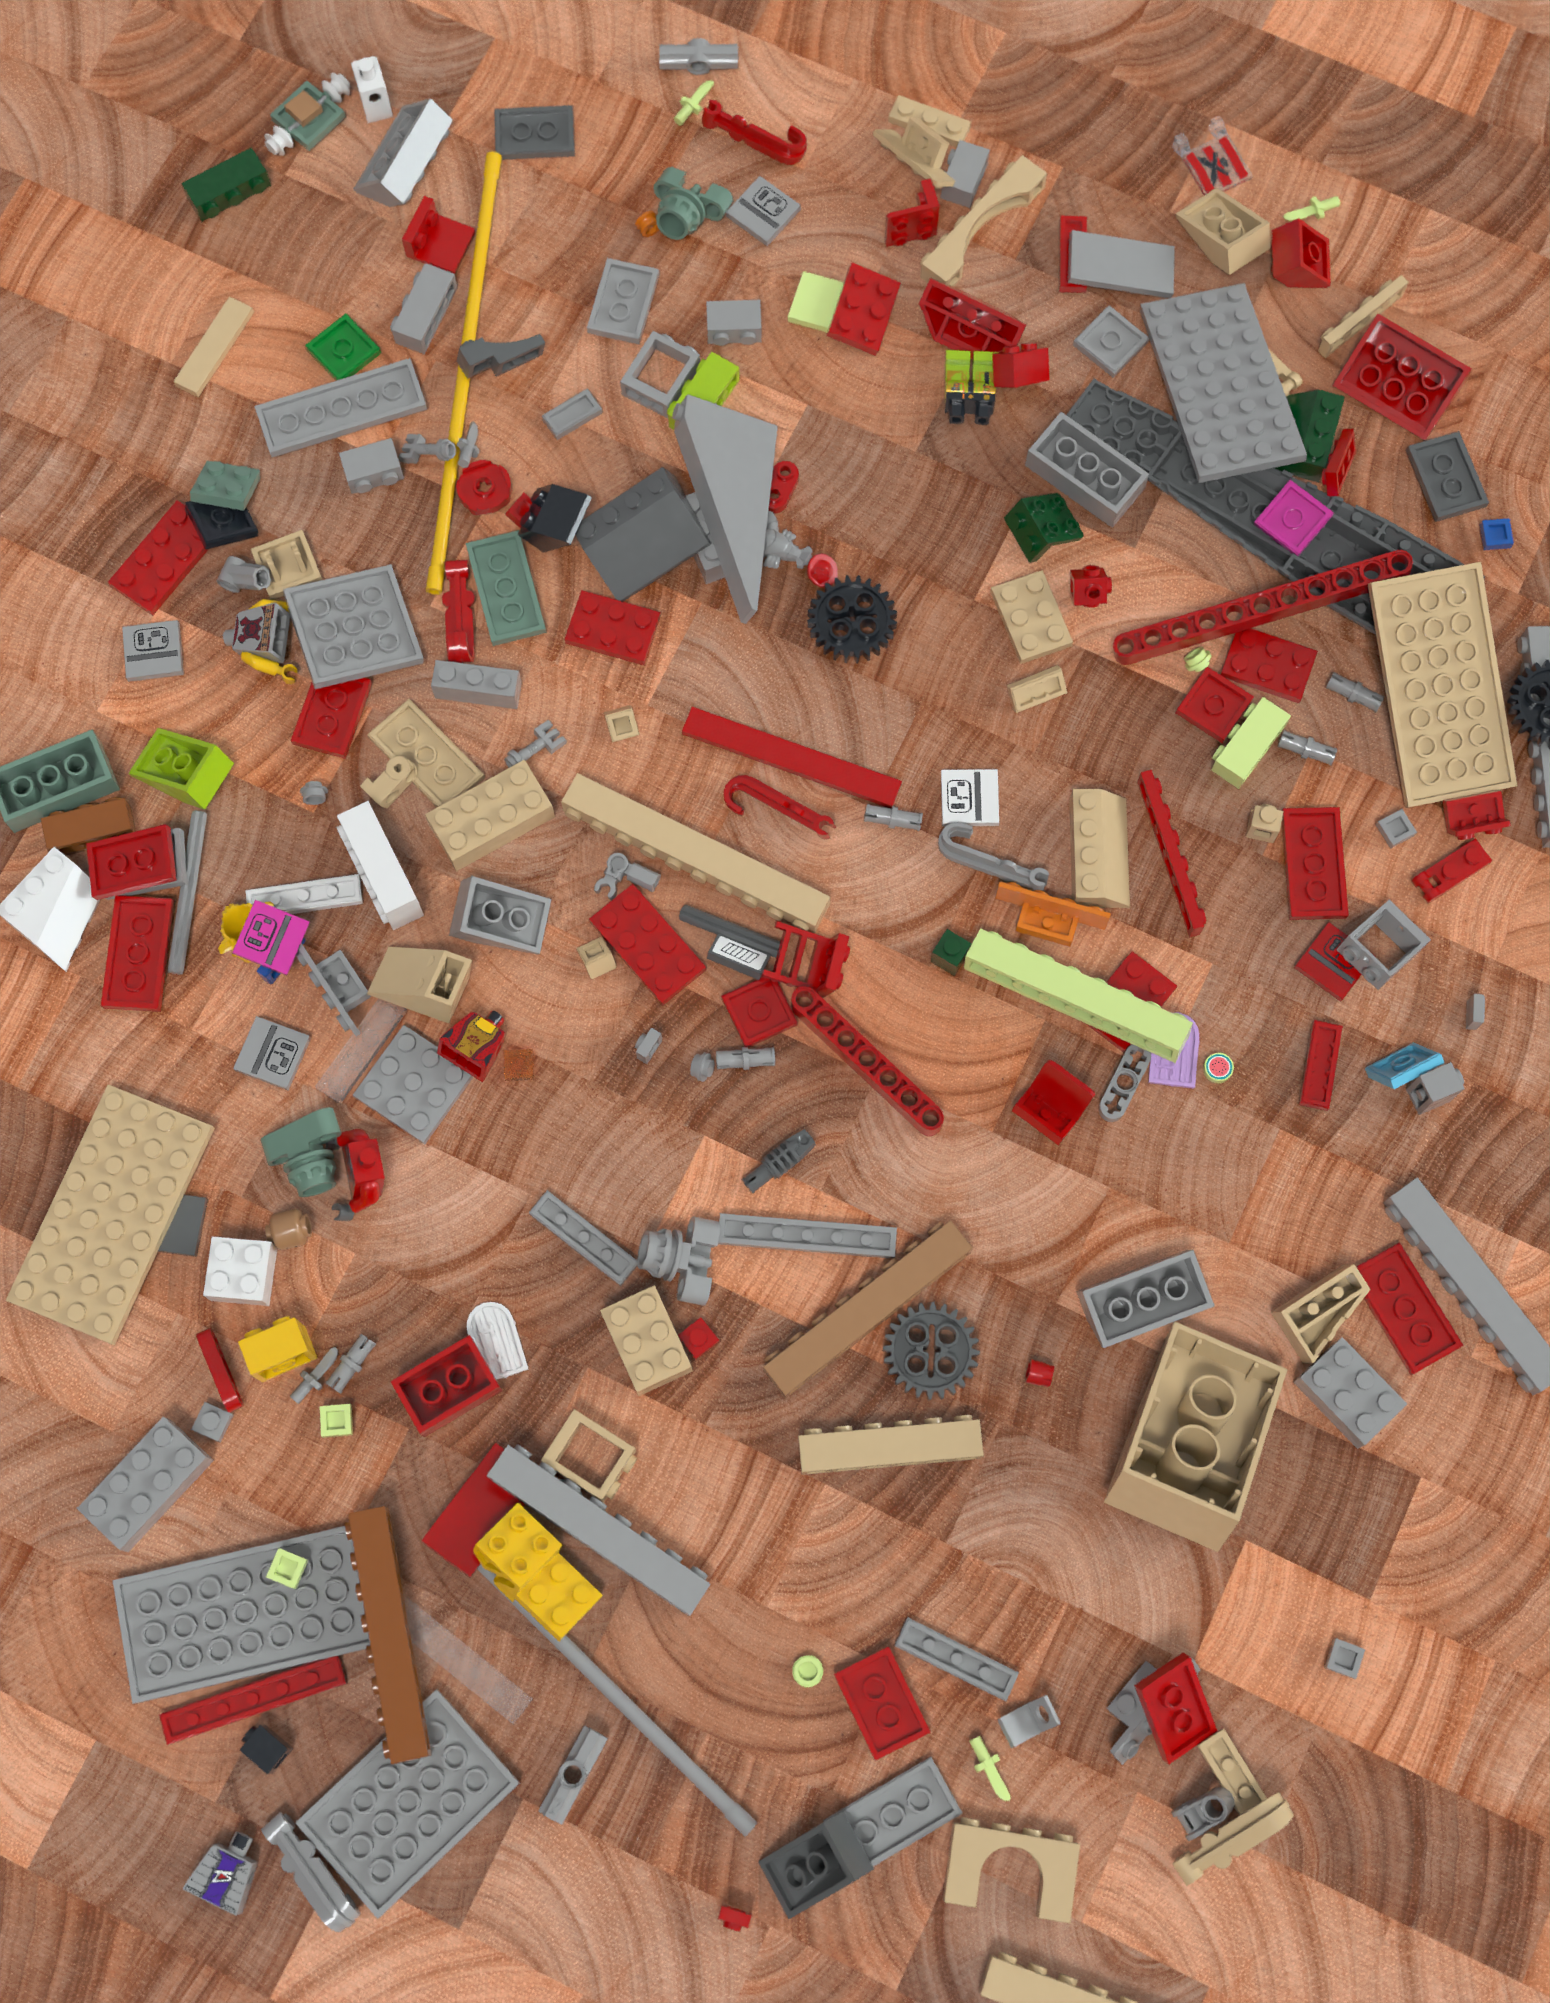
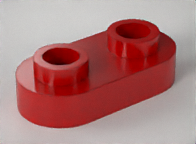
M781 461L773 467L770 495L777 494L779 497L776 499L770 497L768 511L774 514L782 512L787 507L798 484L799 470L794 463ZM788 471L790 474L784 476L781 472Z

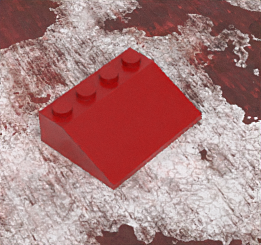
M1377 313L1333 386L1426 441L1471 374L1472 368Z

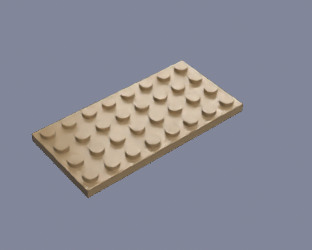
M1481 562L1368 583L1405 807H1414L1517 786Z
M107 1085L6 1301L115 1346L215 1128L192 1117Z

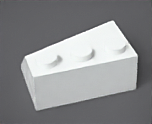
M53 847L1 902L0 916L67 972L75 948L78 949L82 940V933L87 923L91 921L100 900L92 898L90 877L57 848Z

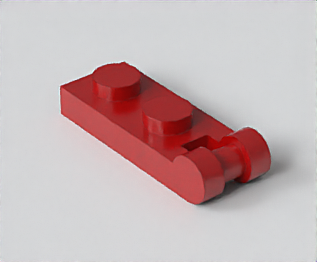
M1475 838L1426 871L1415 876L1411 882L1416 888L1419 887L1425 894L1423 898L1429 904L1488 866L1493 860ZM1431 878L1437 883V887L1434 888L1429 882Z

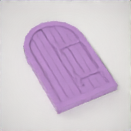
M1182 1014L1189 1021L1193 1022V1025L1176 1063L1151 1053L1148 1083L1171 1087L1195 1088L1200 1043L1199 1029L1194 1020L1188 1015Z

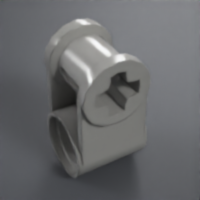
M1216 1787L1197 1798L1183 1803L1174 1809L1171 1814L1179 1819L1187 1833L1185 1836L1187 1841H1191L1208 1831L1211 1827L1221 1823L1233 1810L1235 1800L1229 1790L1223 1787ZM1211 1799L1220 1801L1223 1811L1214 1809Z

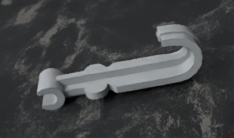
M953 822L946 825L940 833L938 847L947 859L999 877L1005 882H1013L1027 887L1031 891H1044L1049 877L1048 871L1044 868L1030 870L1018 866L1010 860H1002L951 841L950 838L955 836L970 839L973 834V826Z
M280 1812L261 1829L263 1835L270 1843L279 1846L284 1854L281 1860L282 1869L285 1872L294 1873V1881L324 1924L335 1932H342L346 1927L354 1924L355 1919L361 1915L358 1907L348 1893L344 1895L321 1859L312 1858L315 1853L314 1844L309 1840L300 1841L293 1831L295 1828L293 1820L287 1813L283 1815Z

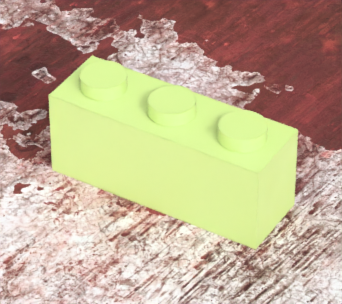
M1264 697L1257 705L1252 703L1243 716L1246 718L1242 726L1238 723L1234 726L1228 735V738L1231 739L1226 747L1220 745L1212 757L1215 763L1211 771L1240 789L1286 727L1291 717L1290 714Z

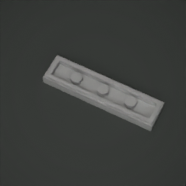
M548 1190L529 1212V1215L619 1286L623 1285L638 1266L635 1258Z
M908 1617L894 1645L1005 1702L1019 1672Z

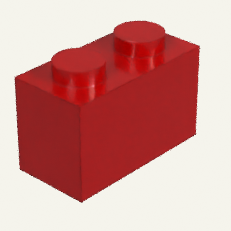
M1037 342L1021 343V348L1019 346L1003 347V352L992 354L994 387L1016 388L1050 381L1048 347H1037Z

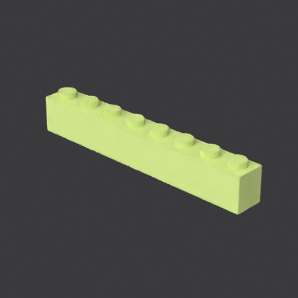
M980 928L965 956V970L1173 1063H1176L1190 1035L1193 1022L1189 1021L1182 1014L1168 1012L1158 1004L1134 997L1127 990L1116 989L1100 978H1091L1082 974L1080 970L1073 966H1064L1055 962L1048 955H1039L1030 951L1021 943H1012L1003 939L996 932H987Z

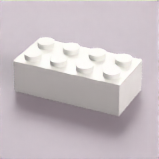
M369 801L337 815L341 825L336 828L383 924L389 922L392 929L395 930L423 917L424 914Z

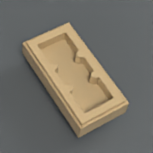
M1058 665L1007 685L1011 704L1016 713L1067 693L1062 669Z

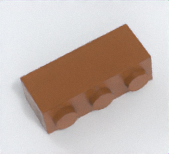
M119 797L108 798L104 803L97 805H80L76 810L68 812L55 811L50 813L48 817L40 818L47 851L49 852L55 847L65 856L87 851V843L136 831L131 806L125 798Z

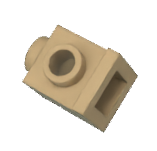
M1268 804L1255 805L1254 809H1251L1245 837L1274 843L1280 832L1284 811L1276 810V807Z

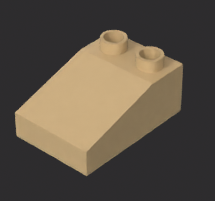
M1174 1322L1160 1350L1120 1454L1104 1503L1218 1552L1240 1521L1288 1369Z

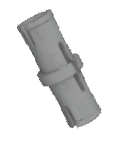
M1336 672L1333 673L1326 686L1327 689L1348 698V702H1357L1374 712L1378 711L1385 697L1363 687V683L1359 681L1355 683Z
M1286 730L1283 731L1278 743L1279 748L1301 754V758L1307 759L1309 757L1330 766L1338 750L1337 748L1318 743L1312 737L1307 739Z
M867 804L864 822L885 824L891 829H894L896 826L920 831L923 813L898 810L896 806L885 808Z
M742 1047V1050L716 1051L717 1070L727 1068L749 1070V1067L775 1066L774 1047L764 1049Z
M360 1334L347 1355L341 1356V1363L325 1383L341 1394L355 1372H360L362 1369L360 1365L376 1344L370 1339L368 1340L363 1334Z

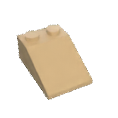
M1215 188L1176 213L1178 221L1209 260L1229 275L1271 249L1270 223L1219 188Z

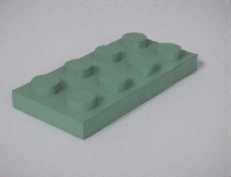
M519 530L465 543L492 646L546 633L522 539L518 536Z

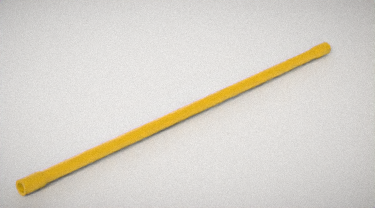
M493 151L488 152L485 159L484 183L461 345L468 340L475 341L496 186L502 159L499 153ZM459 364L448 440L453 442L456 447V453L453 458L445 461L431 565L428 569L426 592L432 595H440L443 590L444 565L460 456V448L457 446V443L463 434L470 378L467 379Z

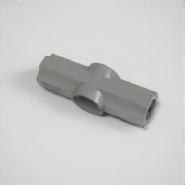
M696 38L690 40L688 44L660 45V69H688L694 75H704L710 69H738V44H710L705 39Z
M584 1725L568 1757L560 1767L558 1775L538 1812L561 1825L563 1824L606 1744L607 1737ZM571 1765L577 1766L582 1772L581 1780L576 1784L569 1783L565 1778L566 1769Z

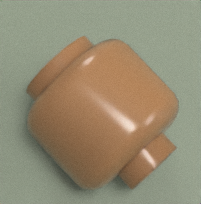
M299 1209L274 1213L270 1218V1225L265 1226L267 1240L274 1242V1245L279 1250L303 1246L306 1244L308 1237L312 1235L309 1217L307 1214H302Z

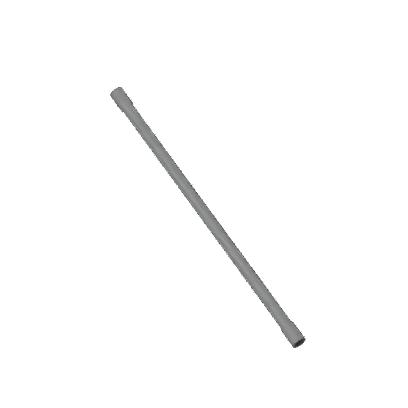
M480 1565L477 1570L496 1587L494 1583L496 1574L484 1569ZM509 1600L723 1812L725 1818L744 1837L748 1835L758 1822L743 1807L734 1802L566 1635L559 1642L516 1600L514 1602Z

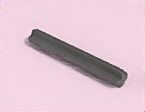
M683 905L679 913L681 921L716 935L718 933L767 952L772 957H777L780 941L691 906Z

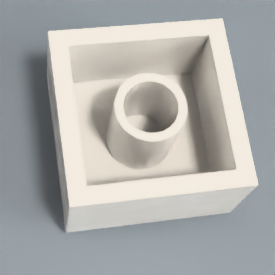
M212 1237L203 1296L210 1301L269 1306L277 1247L269 1241Z

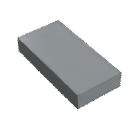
M585 389L543 414L542 420L556 440H559L602 414V408L590 391Z

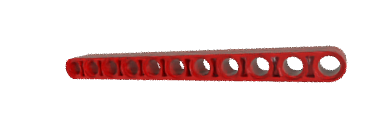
M1395 550L1128 631L1114 639V657L1122 665H1131L1369 593L1368 583L1410 575L1413 558L1407 551ZM1397 562L1403 563L1406 569L1397 571L1392 567V564ZM1375 571L1379 576L1375 579H1368L1364 573ZM1340 579H1347L1351 585L1343 588L1336 582ZM1313 587H1318L1324 593L1320 596H1314L1309 590ZM1290 595L1296 599V602L1285 604L1282 598ZM1258 604H1266L1269 609L1261 613L1256 611L1254 607ZM1231 612H1238L1242 617L1237 621H1232L1228 619L1227 615ZM1205 620H1210L1215 624L1210 629H1204L1200 626L1201 622ZM1178 628L1185 629L1188 632L1183 637L1173 635V632ZM1155 636L1160 639L1157 645L1151 646L1146 643L1149 637ZM1123 645H1131L1133 650L1128 654H1123L1119 651V648Z

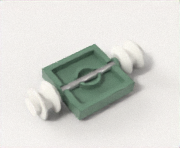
M331 73V82L322 81L323 93L306 81L270 114L271 120L278 125L273 127L275 134L272 136L265 134V145L272 154L284 156L283 148L285 146L288 148L293 147L292 138L310 151L346 118L344 110L334 103L342 102L340 96L342 93L345 95L350 94V84L342 74ZM303 90L316 100L323 110L320 115L304 127L285 111L284 107L286 103Z

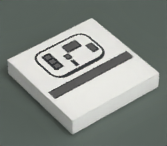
M998 769L941 770L942 826L953 822L965 823L971 826H999Z

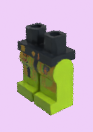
M946 350L944 364L945 413H948L949 423L961 424L964 422V414H975L974 423L977 425H988L990 417L994 412L996 387H994L992 354L998 352L974 351L972 381H969L971 351Z

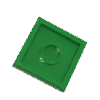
M346 313L305 345L307 352L335 381L354 376L381 354V349Z

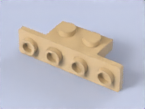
M909 118L903 137L892 129L874 130L873 136L880 141L883 147L893 151L897 159L911 166L914 173L922 175L925 179L931 178L934 188L942 189L943 187L954 186L955 180L941 169L949 143L920 119Z

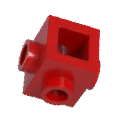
M1087 565L1083 569L1070 570V597L1074 606L1083 605L1087 608L1098 607L1099 604H1107V594L1112 593L1111 577H1107L1103 568L1096 565Z

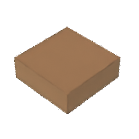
M304 90L284 105L285 111L302 127L323 112L322 106Z

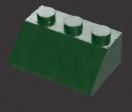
M1318 389L1286 397L1307 457L1304 462L1275 467V469L1281 472L1285 470L1293 474V476L1319 483L1322 478L1323 469L1326 468L1345 396Z

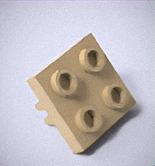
M303 530L251 549L256 564L264 565L270 570L271 582L268 588H266L270 600L284 596L283 589L322 580Z

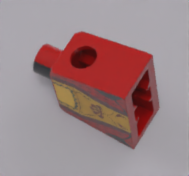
M491 1011L485 1019L475 1012H470L440 1037L437 1054L483 1082L503 1046L505 1032L500 1027L504 1023V1018L496 1011Z

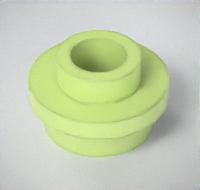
M1198 647L1185 656V667L1188 671L1195 670V672H1200L1210 664L1209 660L1212 655L1209 651H1205L1203 647Z

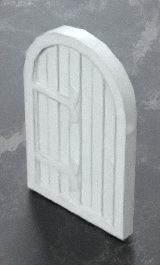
M495 1302L482 1303L475 1307L467 1320V1333L475 1341L496 1380L529 1370L516 1329V1322L510 1311L502 1304Z

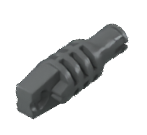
M805 1129L784 1140L774 1150L764 1156L761 1160L762 1164L745 1178L743 1177L741 1179L742 1182L754 1194L756 1190L770 1179H779L789 1169L799 1163L816 1146L815 1141Z

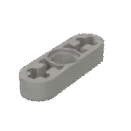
M1133 1044L1127 1048L1098 1107L1099 1114L1105 1121L1116 1122L1122 1118L1151 1061V1052ZM1139 1051L1142 1053L1141 1058L1145 1062L1139 1061L1134 1071L1128 1069L1133 1061V1056L1130 1053L1135 1055ZM1121 1075L1129 1076L1133 1081L1132 1088L1129 1090L1119 1088L1117 1078ZM1116 1094L1121 1096L1116 1106L1120 1112L1114 1111L1113 1114H1109L1105 1103L1110 1105Z

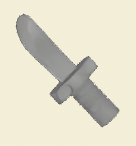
M474 421L469 426L466 439L460 438L457 443L461 451L458 464L462 468H467L471 457L476 458L480 451L475 445L478 437V427Z
M331 1348L310 1374L305 1370L300 1374L304 1381L290 1395L296 1403L299 1404L313 1387L318 1391L322 1389V1385L318 1380L335 1362L338 1355L337 1348Z

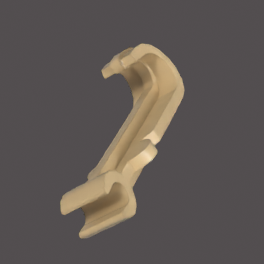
M1279 1792L1220 1827L1219 1834L1210 1831L1206 1832L1201 1839L1202 1847L1192 1854L1190 1851L1183 1853L1175 1859L1172 1865L1187 1886L1199 1879L1204 1874L1203 1871L1213 1864L1220 1869L1227 1868L1231 1864L1232 1855L1239 1857L1280 1831L1291 1821L1294 1814L1289 1808L1290 1804L1286 1799H1283Z

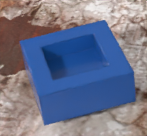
M1510 518L1482 520L1479 526L1484 550L1507 549L1513 546Z

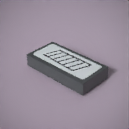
M719 933L707 954V959L760 980L762 971L766 969L771 954Z

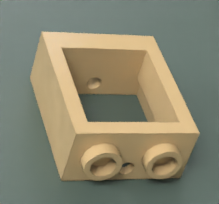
M574 1409L541 1459V1462L546 1463L556 1470L557 1473L604 1503L607 1497L612 1499L621 1486L617 1482L624 1471L626 1473L631 1471L638 1458L634 1456L636 1449ZM582 1425L624 1451L600 1490L558 1463Z

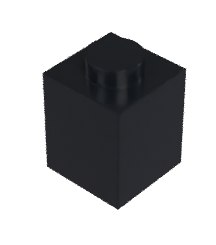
M259 1725L258 1728L255 1726L251 1727L241 1741L245 1744L240 1748V1751L266 1774H273L294 1748L267 1725Z

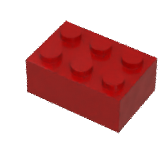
M470 1335L390 1381L419 1434L424 1438L503 1391Z

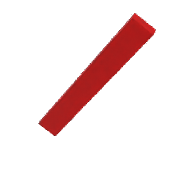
M691 707L682 729V735L887 808L894 806L902 785L901 780L695 707Z

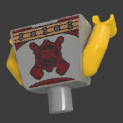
M262 599L248 610L239 612L236 615L235 628L227 629L223 633L224 643L227 646H232L233 651L241 655L242 661L255 670L272 676L279 674L282 675L285 683H295V679L287 677L285 674L288 671L298 673L297 668L292 664H287L283 667L279 666V663H284L290 622V613L286 601Z

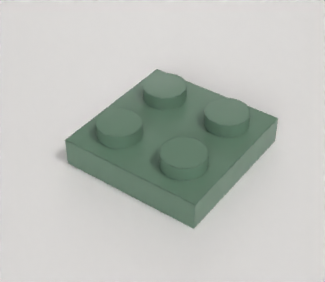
M206 461L190 491V500L192 502L244 511L261 479L260 470L246 466L224 464L218 461Z

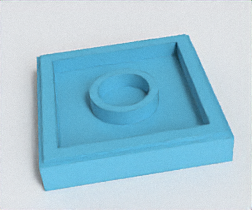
M1413 1042L1367 1066L1365 1070L1368 1078L1396 1089L1445 1062L1442 1054Z

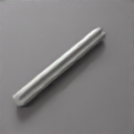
M194 810L191 814L185 853L187 885L180 886L168 972L176 975H181L184 972L207 813Z

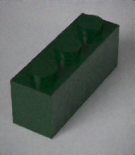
M252 147L181 183L188 201L201 222L208 218L216 217L220 212L239 205L243 200L255 194H260L271 186L267 171Z

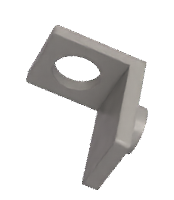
M1047 1695L1033 1700L997 1720L1011 1748L1061 1724ZM1040 1706L1046 1709L1049 1715V1721H1046L1041 1716L1039 1710Z

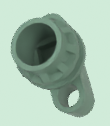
M674 167L666 168L653 187L654 193L661 199L656 217L659 230L671 239L680 240L686 237V235L692 234L705 218L713 221L721 220L733 202L730 191L714 183L711 184L705 195L700 193L701 186L699 184H695L690 190L683 188L686 172Z
M333 1108L316 1110L260 1139L268 1165L284 1164V1172L288 1174L289 1183L297 1189L299 1197L319 1195L336 1186L334 1174L337 1168L333 1160L334 1153L332 1150L323 1148V1144L341 1135Z

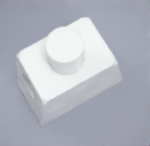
M372 56L353 61L351 66L367 122L372 123L393 117L377 57ZM377 93L379 100L370 101L369 96Z

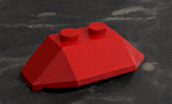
M933 278L929 279L919 301L921 311H923L933 340L952 350L971 351V359H973L974 351L999 353L1003 352V347L1017 346L1027 326L1009 313Z

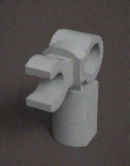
M614 853L607 860V867L603 873L605 877L596 882L594 890L599 894L602 887L609 886L610 892L607 897L612 900L617 894V882H621L622 878L627 876L628 881L653 892L660 881L661 875L635 862L630 864L622 853Z

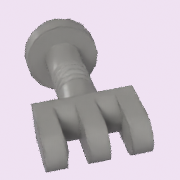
M407 434L405 440L408 443H404L402 451L405 453H400L398 459L403 463L417 464L420 455H436L440 461H448L455 456L456 447L448 439H440L436 444H425L426 440L420 434Z
M547 720L534 729V735L538 739L518 753L515 750L509 751L507 757L504 758L505 763L510 768L523 760L526 761L545 747L553 754L563 747L567 740L562 736L553 742L560 732L555 728L546 733L553 726Z

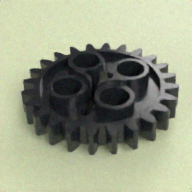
M846 575L845 583H841L838 578H835L833 587L825 583V592L816 591L817 599H811L810 606L813 609H808V617L811 619L807 621L808 628H813L810 630V637L817 638L815 646L825 645L824 655L833 651V660L843 655L844 663L848 662L849 657H854L855 662L859 663V658L862 655L869 661L870 652L879 656V646L888 648L887 639L894 638L892 630L897 627V621L894 620L897 618V611L892 610L894 608V600L887 601L889 592L886 591L880 594L881 584L871 587L870 578L863 584L859 575L856 577L855 582H851L849 576ZM861 602H867L871 606L868 608H861L858 606V604ZM833 605H840L843 607V609L840 611H834L830 607ZM865 627H870L874 630V632L871 634H865L861 631V629ZM837 630L845 631L847 634L845 636L838 637L834 634V632Z
M1547 659L1542 664V667L1536 662L1531 667V670L1526 667L1522 672V676L1518 675L1514 681L1516 685H1512L1509 690L1513 695H1510L1507 703L1513 705L1508 710V714L1516 715L1511 723L1522 725L1518 733L1521 734L1527 731L1529 733L1527 741H1531L1534 737L1537 738L1538 747L1544 741L1548 742L1550 750V725L1546 724L1543 719H1550V661ZM1530 694H1536L1541 701L1534 700Z

